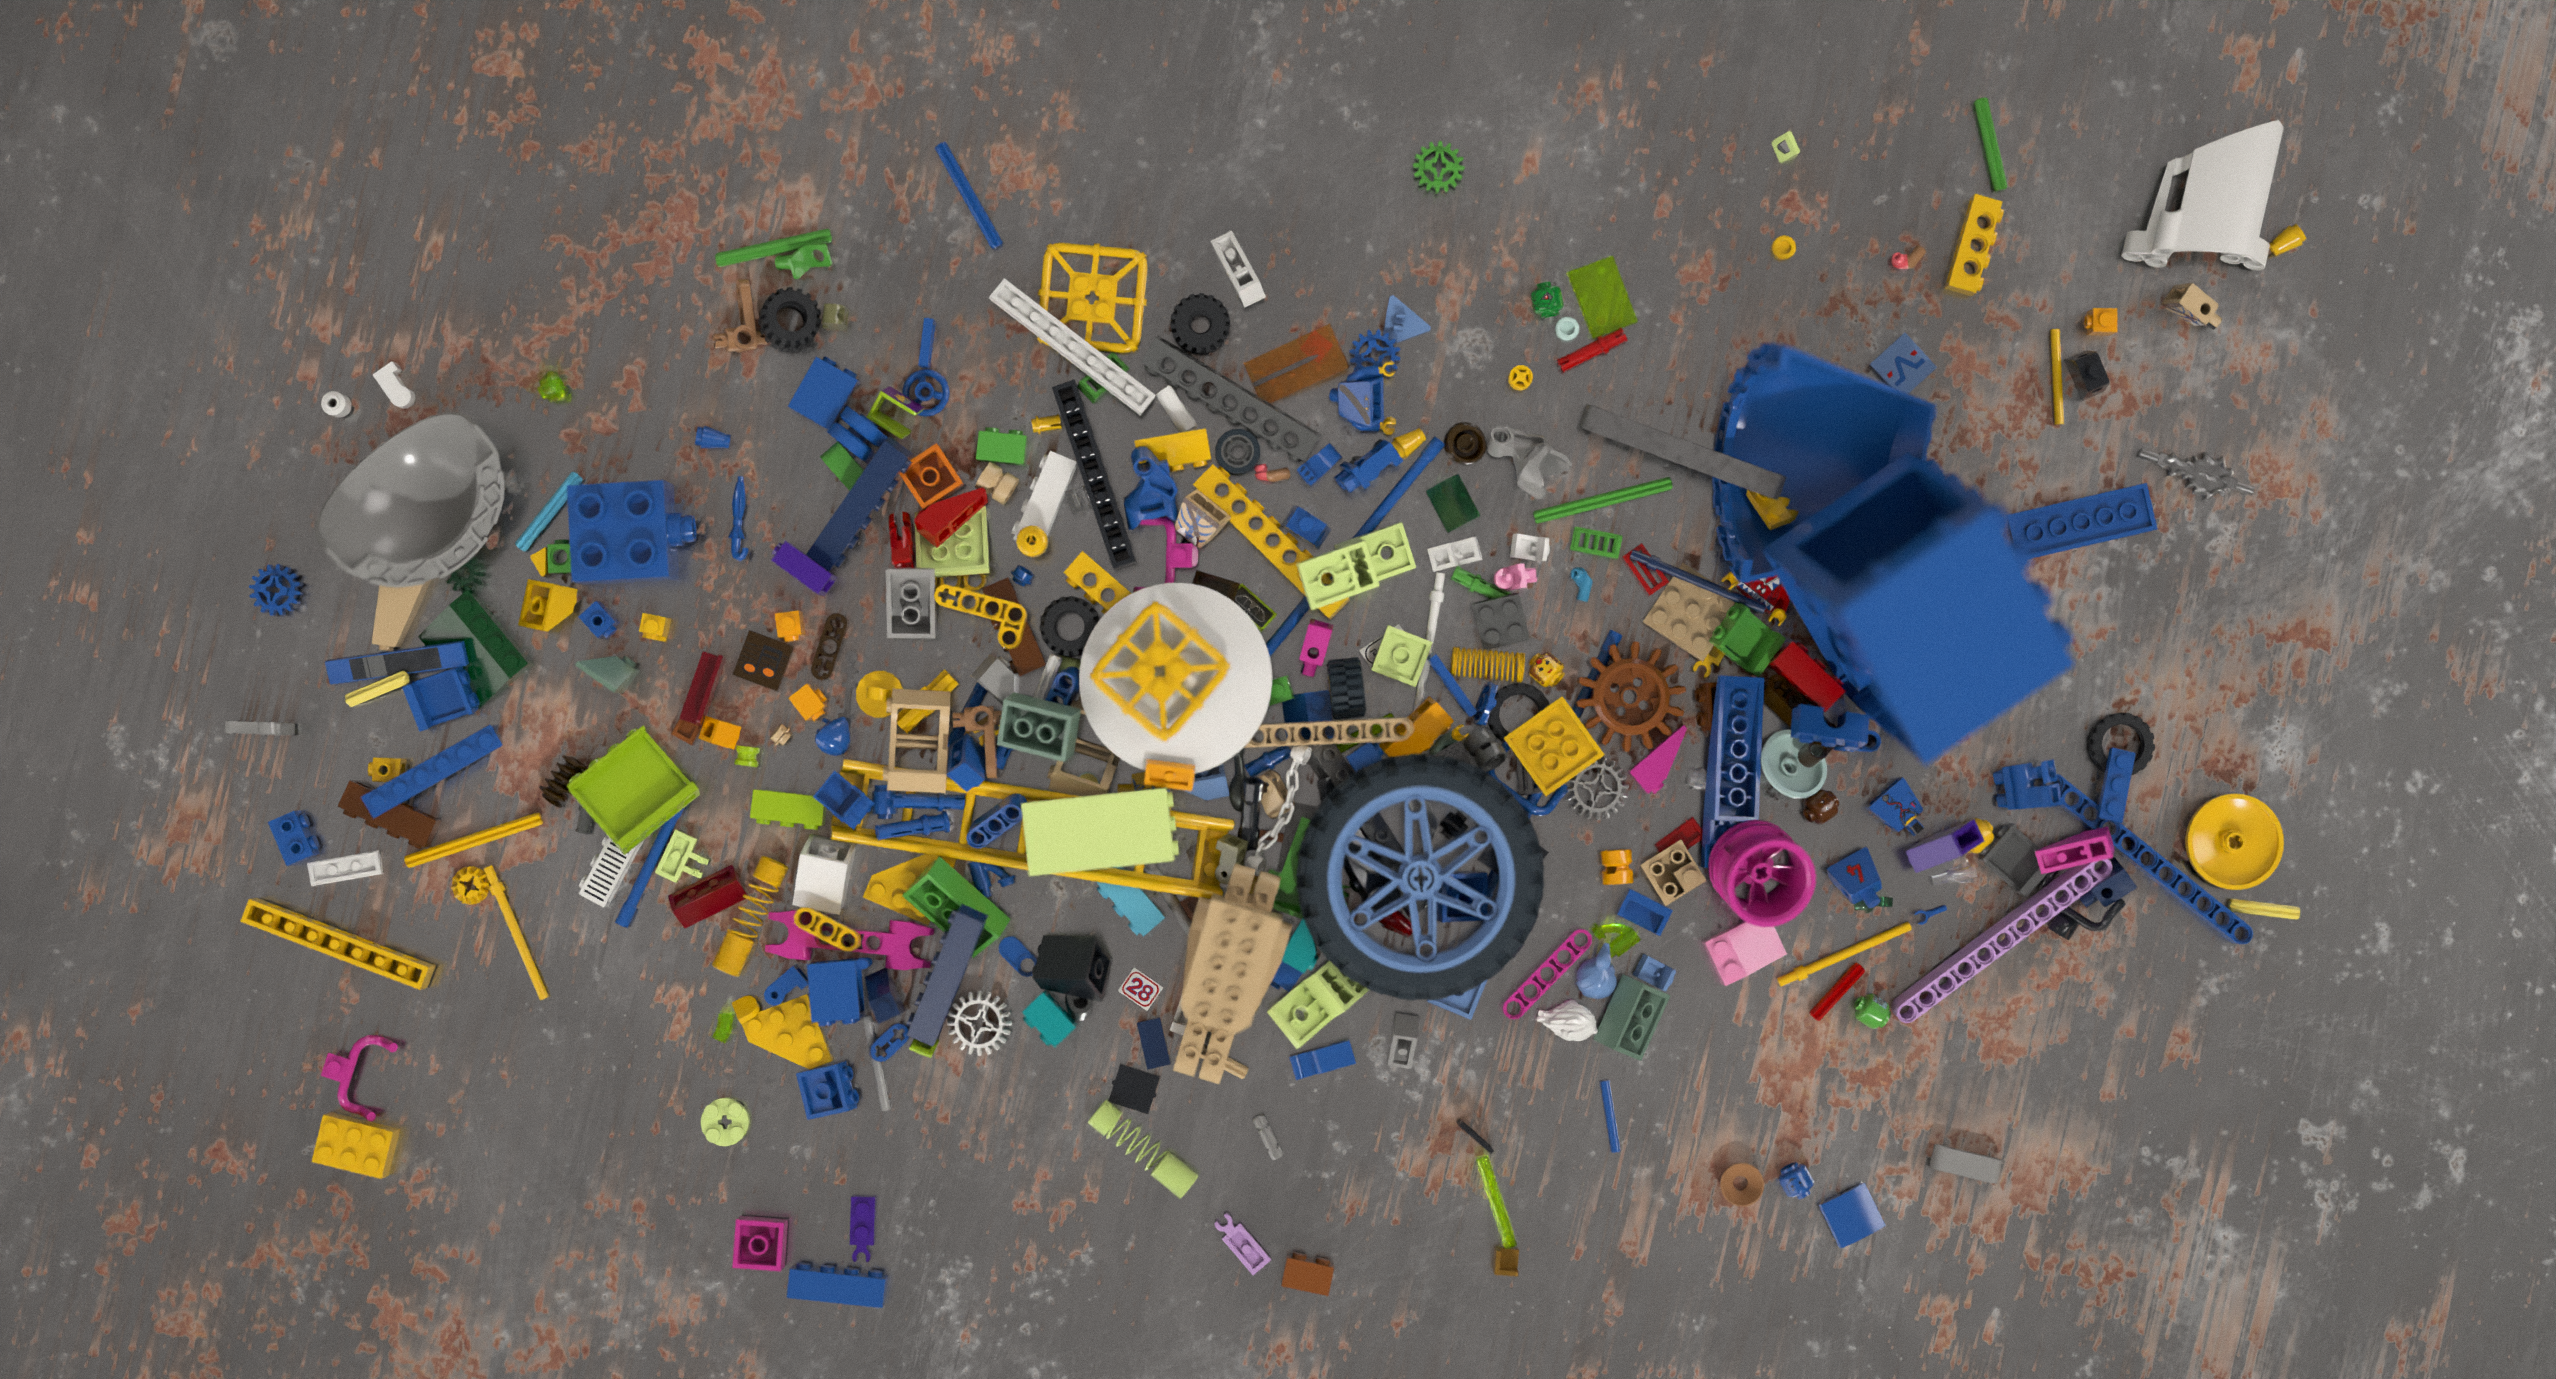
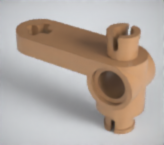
M737 279L736 295L740 326L724 328L723 333H713L712 341H715L713 343L714 349L725 348L726 352L736 351L742 353L747 350H756L757 345H767V342L764 340L766 338L765 335H761L760 330L755 328L748 279ZM739 333L747 337V344H741L738 341L737 335Z
M994 706L966 707L962 713L953 712V719H960L953 721L954 728L965 727L966 731L984 732L987 778H997L995 725H1000L1002 710L994 711ZM982 712L987 713L989 716L988 722L984 725L977 724L976 716Z

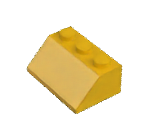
M1206 428L1135 440L1136 448H1148L1159 461L1167 459L1170 472L1182 471L1184 466L1192 464L1193 468L1208 466L1207 462L1212 461ZM1141 460L1139 463L1143 464L1148 460Z

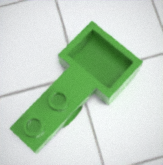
M1301 817L1282 872L1271 868L1269 870L1270 874L1281 877L1272 909L1303 919L1297 891L1298 854L1302 839L1311 820L1305 817Z

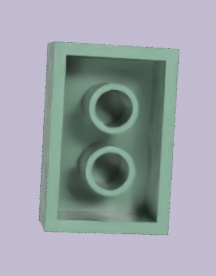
M1013 692L1003 701L997 745L1065 762L1075 752L1081 709Z

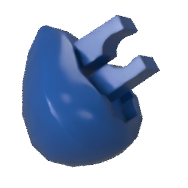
M843 716L833 721L823 718L822 722L826 723V725L817 729L815 735L817 747L828 755H843L848 751L851 742L850 729L846 717Z

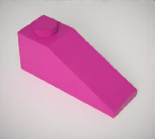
M1684 725L1677 728L1670 736L1627 771L1646 794L1650 792L1655 794L1664 786L1663 781L1668 776L1687 730Z
M2107 826L2085 831L2035 850V855L2041 874L2113 858L2115 848Z

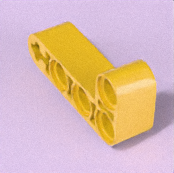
M941 585L936 589L934 598L939 605L1001 622L998 634L999 643L1007 649H1014L1019 646L1028 615L1022 605L950 585ZM949 590L950 595L958 597V606H954L956 601L947 599L946 603H943L944 599L940 597L941 593H946ZM967 596H973L976 600L975 606L971 609H966L963 605V601ZM990 602H996L999 606V611L995 615L987 613L986 608ZM1014 608H1019L1022 611V617L1019 621H1012L1010 619V612ZM1008 631H1013L1016 635V640L1011 645H1007L1003 640L1004 634Z

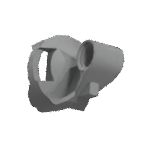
M1502 426L1493 428L1487 443L1488 453L1498 458L1512 456L1516 468L1517 486L1536 499H1542L1545 496L1543 476L1562 473L1565 470H1569L1572 466L1569 458L1549 445L1543 435L1525 434L1518 428L1514 430Z

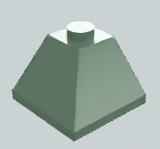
M612 656L577 661L575 666L613 693L624 694L640 671L635 667L637 663L627 656L623 658Z

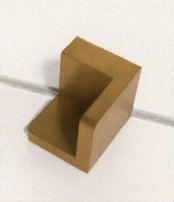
M1494 1247V1275L1518 1277V1248Z

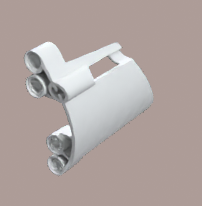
M2276 120L2234 133L2199 147L2187 156L2169 161L2147 230L2127 232L2122 257L2134 262L2144 260L2149 266L2162 268L2167 265L2168 258L2174 252L2221 253L2220 259L2223 262L2229 264L2243 263L2249 269L2263 270L2266 266L2270 244L2260 238L2259 235L2284 129L2281 122ZM2189 170L2180 209L2174 212L2165 211L2172 176Z

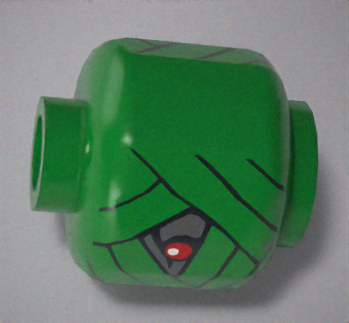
M1551 282L1537 284V289L1533 290L1530 294L1533 311L1535 314L1541 315V318L1557 316L1564 307L1560 287L1556 285L1551 286Z

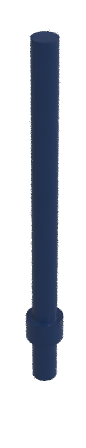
M1634 549L1631 553V559L1647 565L1646 568L1653 571L1657 569L1726 599L1745 605L1762 614L1765 611L1766 604L1660 561L1661 558L1655 555L1648 556Z

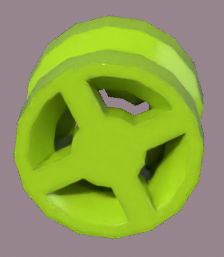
M736 745L738 756L734 764L758 767L756 758L757 754L760 753V748Z

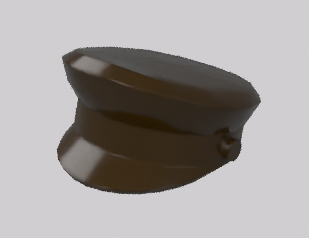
M1460 422L1452 426L1446 433L1444 448L1452 460L1459 464L1469 465L1482 459L1486 452L1487 441L1484 433L1478 426L1470 422Z

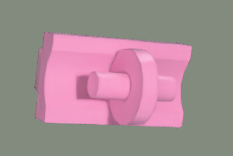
M1524 563L1503 567L1496 571L1494 582L1497 587L1506 591L1526 588L1528 583L1537 582L1536 569L1525 568Z

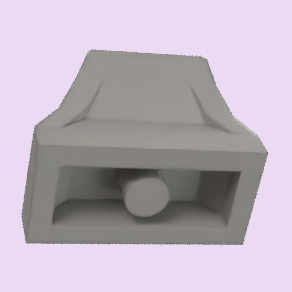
M1412 799L1408 803L1410 810H1419L1421 801ZM1424 800L1430 840H1433L1439 823L1430 802ZM1415 819L1418 828L1421 832L1419 819Z

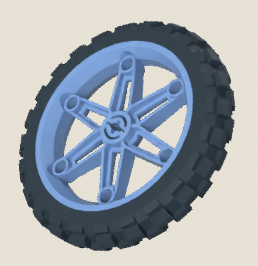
M1409 754L1393 756L1379 760L1349 775L1347 779L1337 785L1326 796L1319 808L1316 809L1308 824L1298 854L1297 891L1299 904L1306 926L1318 948L1341 973L1352 981L1361 984L1366 989L1381 995L1393 996L1397 999L1413 1001L1419 999L1447 998V996L1458 993L1462 994L1474 989L1477 985L1494 977L1504 969L1503 967L1512 958H1515L1524 946V942L1533 930L1543 898L1544 864L1542 851L1534 827L1523 807L1499 781L1485 771L1459 759L1443 755ZM1412 799H1418L1421 801V807L1417 811H1411L1408 808V803ZM1424 799L1450 804L1468 814L1479 825L1432 851ZM1404 801V853L1355 835L1363 823L1375 813L1392 804ZM1415 819L1420 821L1425 855H1413V820ZM1479 830L1487 833L1486 839L1482 842L1474 840V834ZM1352 840H1357L1362 846L1359 851L1351 852L1348 849V844ZM1465 842L1469 844L1470 847L1441 869L1436 859ZM1490 842L1494 847L1499 868V883L1495 901L1450 876V874ZM1372 850L1403 862L1399 867L1398 873L1367 856L1368 851ZM1345 853L1391 879L1351 912H1349L1346 906L1341 885ZM1418 865H1420L1423 875L1427 876L1422 880V889H1420L1418 880L1414 878L1418 876ZM1428 868H1430L1431 871L1433 872V880H1432L1431 873H1430V871L1428 870ZM1408 873L1410 882L1413 885V887L1407 881ZM1445 882L1473 898L1472 904L1439 893L1438 891L1442 883ZM1399 885L1405 895L1373 912L1370 907ZM1428 899V934L1421 935L1416 900ZM1436 901L1485 919L1477 931L1465 941L1450 949L1436 953ZM1485 902L1492 904V910L1488 914H1483L1479 911L1481 904ZM1409 903L1416 954H1407L1389 949L1369 937L1363 929ZM1359 912L1367 915L1366 921L1362 924H1358L1353 920L1354 916ZM1425 943L1432 946L1431 953L1427 955L1419 952L1420 946Z

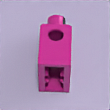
M1310 619L1299 660L1303 661L1301 674L1314 677L1317 665H1323L1333 624ZM1310 648H1317L1318 653L1312 654Z

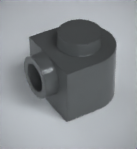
M1065 995V1005L1071 1018L1082 1021L1090 1016L1092 1000Z

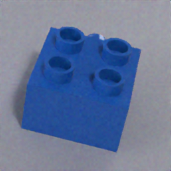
M665 480L567 485L572 582L581 585L679 580L677 546H685V542H695L697 529L694 515L684 516L682 512L675 513L673 484Z

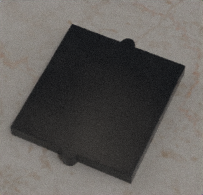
M1120 1064L1116 1079L1112 1081L1113 1088L1109 1102L1148 1114L1153 1098L1157 1096L1155 1091L1160 1076Z

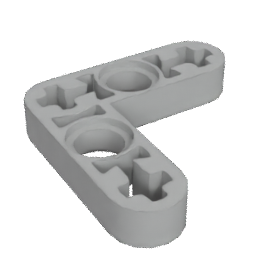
M225 721V733L295 735V723Z

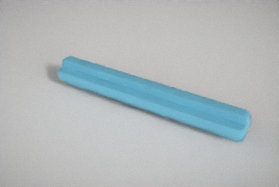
M576 472L569 474L518 538L515 545L520 550H528L567 501V485H579L583 481L579 474Z

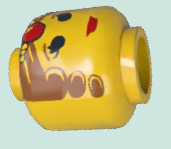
M1545 652L1542 655L1537 653L1529 662L1531 665L1529 675L1542 687L1556 686L1565 675L1563 672L1564 664L1550 652Z

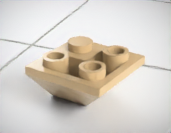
M1679 840L1640 865L1665 906L1707 881L1682 840Z

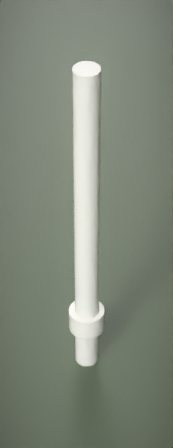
M1436 572L1433 591H1430L1429 597L1431 605L1425 639L1433 643L1428 655L1433 651L1440 603H1443L1445 594L1442 593L1445 574ZM1427 659L1417 682L1413 711L1425 698L1430 663Z

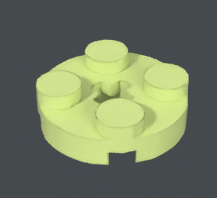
M723 1097L714 1100L705 1107L701 1116V1128L706 1139L719 1146L736 1144L745 1136L750 1126L748 1110L734 1098ZM723 1115H727V1119L732 1121V1124H729L727 1128H723V1125L719 1124V1120L723 1118Z

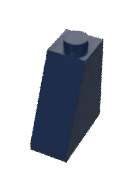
M883 968L865 976L868 1003L878 1024L896 1017L907 1010L888 968Z

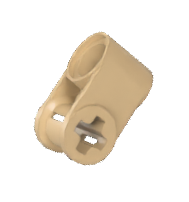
M1269 770L1263 775L1258 776V778L1264 781L1261 803L1266 814L1271 819H1275L1278 817L1282 805L1286 802L1288 790L1279 773ZM1285 807L1283 814L1289 812L1291 807L1289 809Z

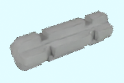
M1260 1114L1254 1117L1253 1123L1259 1129L1258 1133L1266 1149H1269L1268 1153L1271 1159L1276 1160L1282 1157V1149L1277 1145L1278 1141L1270 1125H1267L1268 1121L1265 1115Z

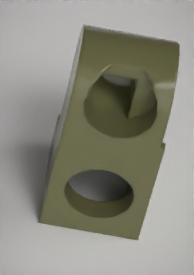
M824 304L822 328L847 331L849 309L839 304Z
M1226 834L1217 840L1216 849L1221 851L1219 866L1215 869V876L1220 883L1229 884L1235 863L1244 865L1248 841L1230 834Z

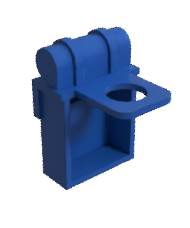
M836 771L829 776L813 796L841 822H845L852 829H855L861 823V820L871 811L875 804L865 796L864 792L855 785L850 784Z

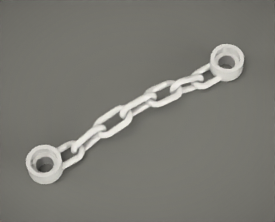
M1295 745L1291 751L1293 762L1290 769L1286 772L1288 793L1286 802L1282 805L1278 815V822L1273 830L1268 831L1259 839L1255 855H1250L1246 861V867L1256 869L1254 874L1256 876H1259L1260 871H1263L1266 866V859L1262 857L1264 850H1267L1277 841L1279 831L1284 824L1289 823L1294 812L1293 799L1295 792L1299 788L1297 769L1299 764L1305 765L1308 762L1312 749L1306 745ZM1295 774V786H1290L1289 775L1293 776ZM1285 807L1287 809L1291 807L1287 819L1282 817ZM1269 835L1272 838L1274 837V839L1271 842H1269L1266 846L1265 843L1262 842Z

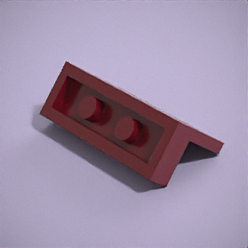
M704 651L702 652L679 717L680 720L702 727L726 662L723 655L716 656Z
M732 864L668 895L673 914L684 928H688L745 900L746 898L743 895L748 896V894L741 885L737 870Z

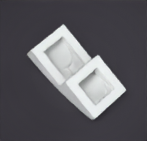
M1477 537L1427 549L1433 572L1483 560Z

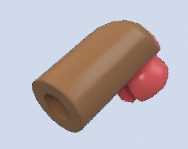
M1917 245L1910 254L1896 252L1891 257L1892 265L1897 269H1912L1927 252L1920 245Z
M1259 464L1254 467L1256 472L1254 475L1258 480L1277 482L1290 479L1288 467L1267 471L1266 464Z

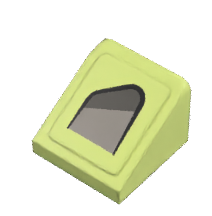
M1791 131L1772 141V146L1780 163L1795 158L1800 153Z

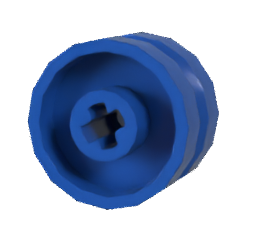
M847 406L840 414V417L850 426L847 430L839 423H833L827 433L865 463L869 464L875 452L866 445L867 441L880 448L888 437L877 429L878 426L863 414L859 415Z

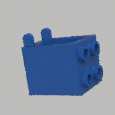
M871 958L816 961L807 964L811 1023L818 1022V1026H829L836 1023V1020H842V1024H853L860 1021V1018L866 1015L862 969H866L873 964Z

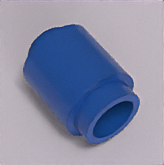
M874 785V791H872V801L875 803L872 807L873 814H877L878 819H892V814H897V808L891 807V795L896 793V791L887 790V785Z

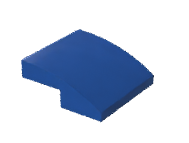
M1859 1183L1846 1192L1837 1194L1819 1205L1839 1248L1851 1245L1886 1226L1865 1183Z

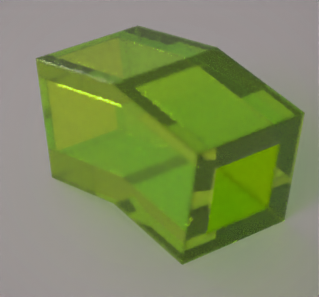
M719 1013L717 1027L712 1038L725 1044L728 1043L734 1030L736 1014Z

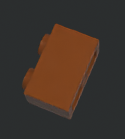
M1297 1252L1287 1255L1281 1286L1329 1296L1334 1272V1264H1330L1329 1259L1316 1257V1261L1306 1259L1307 1255Z

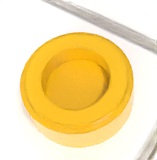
M1786 235L1777 237L1771 246L1773 256L1779 260L1791 258L1796 251L1795 241Z

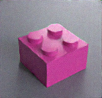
M751 1216L738 1217L735 1225L732 1268L781 1271L785 1267L788 1219Z

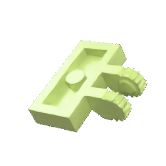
M675 829L655 873L675 883H678L683 871L701 878L703 873L696 868L687 866L689 858H692L700 864L707 865L709 859L693 852L698 841L697 838Z

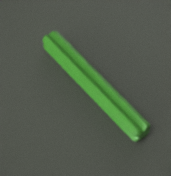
M1986 97L1975 100L1974 104L1992 184L1995 191H2001L2006 189L2008 185L1988 99Z

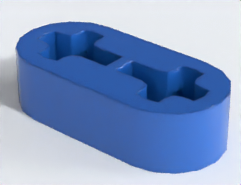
M899 1023L889 1026L870 1045V1057L879 1062L888 1060L909 1039L907 1035L908 1028ZM902 1029V1040L895 1039L891 1043L889 1040L894 1036L893 1030ZM888 1043V1046L884 1049L885 1056L878 1055L876 1057L875 1053L877 1050L875 1047L877 1045L882 1047Z

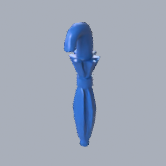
M738 476L733 493V528L728 536L729 539H732L731 554L738 561L744 560L749 551V548H742V552H740L741 540L745 539L741 528L743 521L741 519L746 506L744 477Z

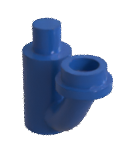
M979 862L967 864L975 888L980 890L986 898L992 896L989 889L992 884L987 871H991L1001 878V880H998V884L1000 883L1001 887L1015 883V875L1010 876L998 865Z

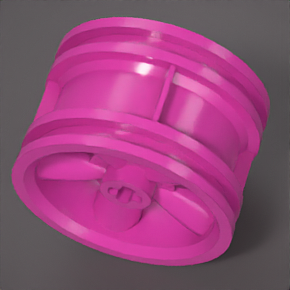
M1750 820L1731 827L1717 840L1709 857L1708 872L1712 886L1741 919L1752 925L1774 927L1789 922L1805 909L1813 895L1816 873L1811 858L1782 828L1774 823L1764 820ZM1784 848L1787 849L1788 865H1774L1772 857ZM1770 877L1780 882L1773 891L1766 894L1763 883L1767 882ZM1743 881L1751 884L1747 899L1736 897L1735 888Z

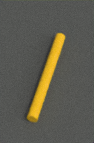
M2051 329L2054 425H2063L2060 329Z

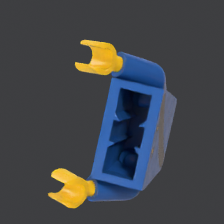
M1388 360L1381 367H1378V365L1361 367L1350 373L1345 381L1339 382L1338 388L1331 389L1329 393L1330 401L1338 403L1339 415L1347 418L1357 430L1378 432L1379 429H1383V432L1387 435L1395 432V428H1388L1386 425L1396 424V419L1387 417L1384 420L1383 377H1379V374L1382 373L1389 377L1395 374L1396 371L1388 372L1385 369L1386 365H1393L1394 361Z

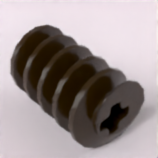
M563 755L562 758L566 763L561 764L557 762L556 764L560 771H550L554 779H544L548 787L539 786L543 798L557 808H562L559 800L563 802L568 800L565 793L571 794L567 787L569 780L575 774H582V770L586 771L588 769L587 766L572 756Z

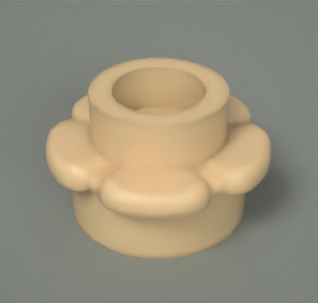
M781 723L773 731L770 739L775 742V746L779 743L784 745L790 738L789 726L786 727Z

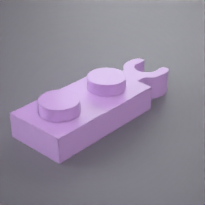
M1224 1213L1228 1223L1222 1226L1216 1220L1214 1225L1216 1229L1226 1233L1222 1240L1249 1272L1255 1275L1271 1261V1258L1241 1223L1234 1226L1231 1215Z

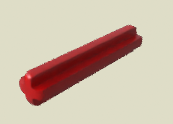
M1854 963L1811 1009L1810 1015L1815 1020L1820 1021L1865 973V969L1859 963Z

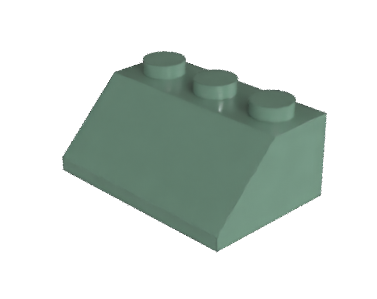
M1623 974L1593 1040L1641 1061L1671 995Z

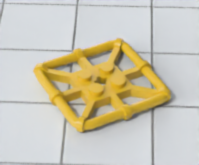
M1061 242L1047 245V250L1043 257L1041 287L1037 293V296H1040L1039 305L1048 312L1049 298L1068 299L1067 314L1059 321L1064 325L1070 321L1087 322L1085 341L1095 349L1116 353H1129L1138 350L1137 346L1141 340L1144 306L1147 304L1145 299L1148 269L1147 255L1134 249L1100 246L1099 243L1084 245ZM1059 252L1093 255L1091 273L1074 272ZM1053 256L1070 276L1069 292L1050 290ZM1099 256L1133 259L1114 276L1098 274ZM1138 265L1135 298L1117 297L1118 281ZM1090 292H1095V295L1099 296V300H1095L1094 304L1091 305L1085 297L1090 295ZM1116 304L1134 306L1131 339L1114 320ZM1093 323L1110 324L1125 344L1092 341ZM1039 337L1037 338L1040 344L1044 343L1045 345H1048Z
M1152 601V604L1145 607L1122 634L1119 633L1116 636L1117 640L1094 666L1092 673H1090V680H1093L1095 686L1122 709L1121 712L1125 716L1128 714L1152 736L1164 742L1176 735L1198 708L1202 709L1204 701L1223 681L1228 670L1231 668L1224 655L1198 634V629L1190 627L1167 606L1160 604L1158 601ZM1153 614L1155 640L1143 653L1129 640ZM1160 614L1186 635L1174 651L1161 640ZM1193 641L1217 663L1191 666L1179 655ZM1125 645L1139 657L1129 670L1102 672ZM1164 665L1166 667L1164 670L1166 675L1164 677L1161 675L1155 677L1156 671L1154 668ZM1217 671L1196 697L1181 686L1192 672ZM1130 677L1142 688L1128 702L1103 679ZM1178 690L1191 703L1168 728L1166 702ZM1146 693H1149L1159 702L1161 729L1135 708L1136 704Z

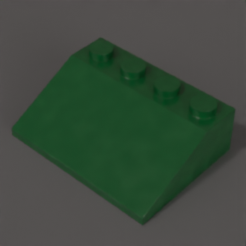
M466 590L450 603L418 636L425 646L464 641L469 664L462 667L470 676L469 685L472 692H475L478 696L479 710L534 665L532 660L475 591Z

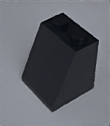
M1043 935L1042 942L1038 946L1037 962L1032 969V977L1038 986L1044 990L1102 1002L1113 958L1099 940L1093 936Z

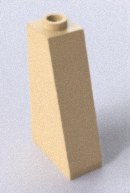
M431 580L426 581L425 584L410 587H386L379 585L372 644L379 645V650L393 651L394 647L402 648Z

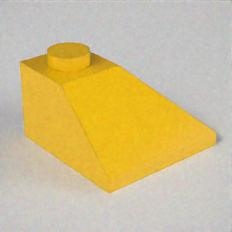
M528 579L518 626L548 632L573 613L577 602L576 595L578 589Z

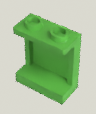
M1735 603L1727 611L1722 623L1714 629L1709 642L1746 673L1759 677L1786 638L1766 626L1750 612L1749 607Z

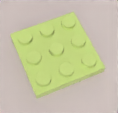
M983 506L938 548L920 535L915 525L916 568H935V578L990 573L986 506Z

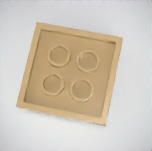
M1684 563L1679 567L1684 571L1711 581ZM1673 576L1643 623L1703 662L1714 646L1709 642L1714 629L1722 623L1727 611L1736 602Z

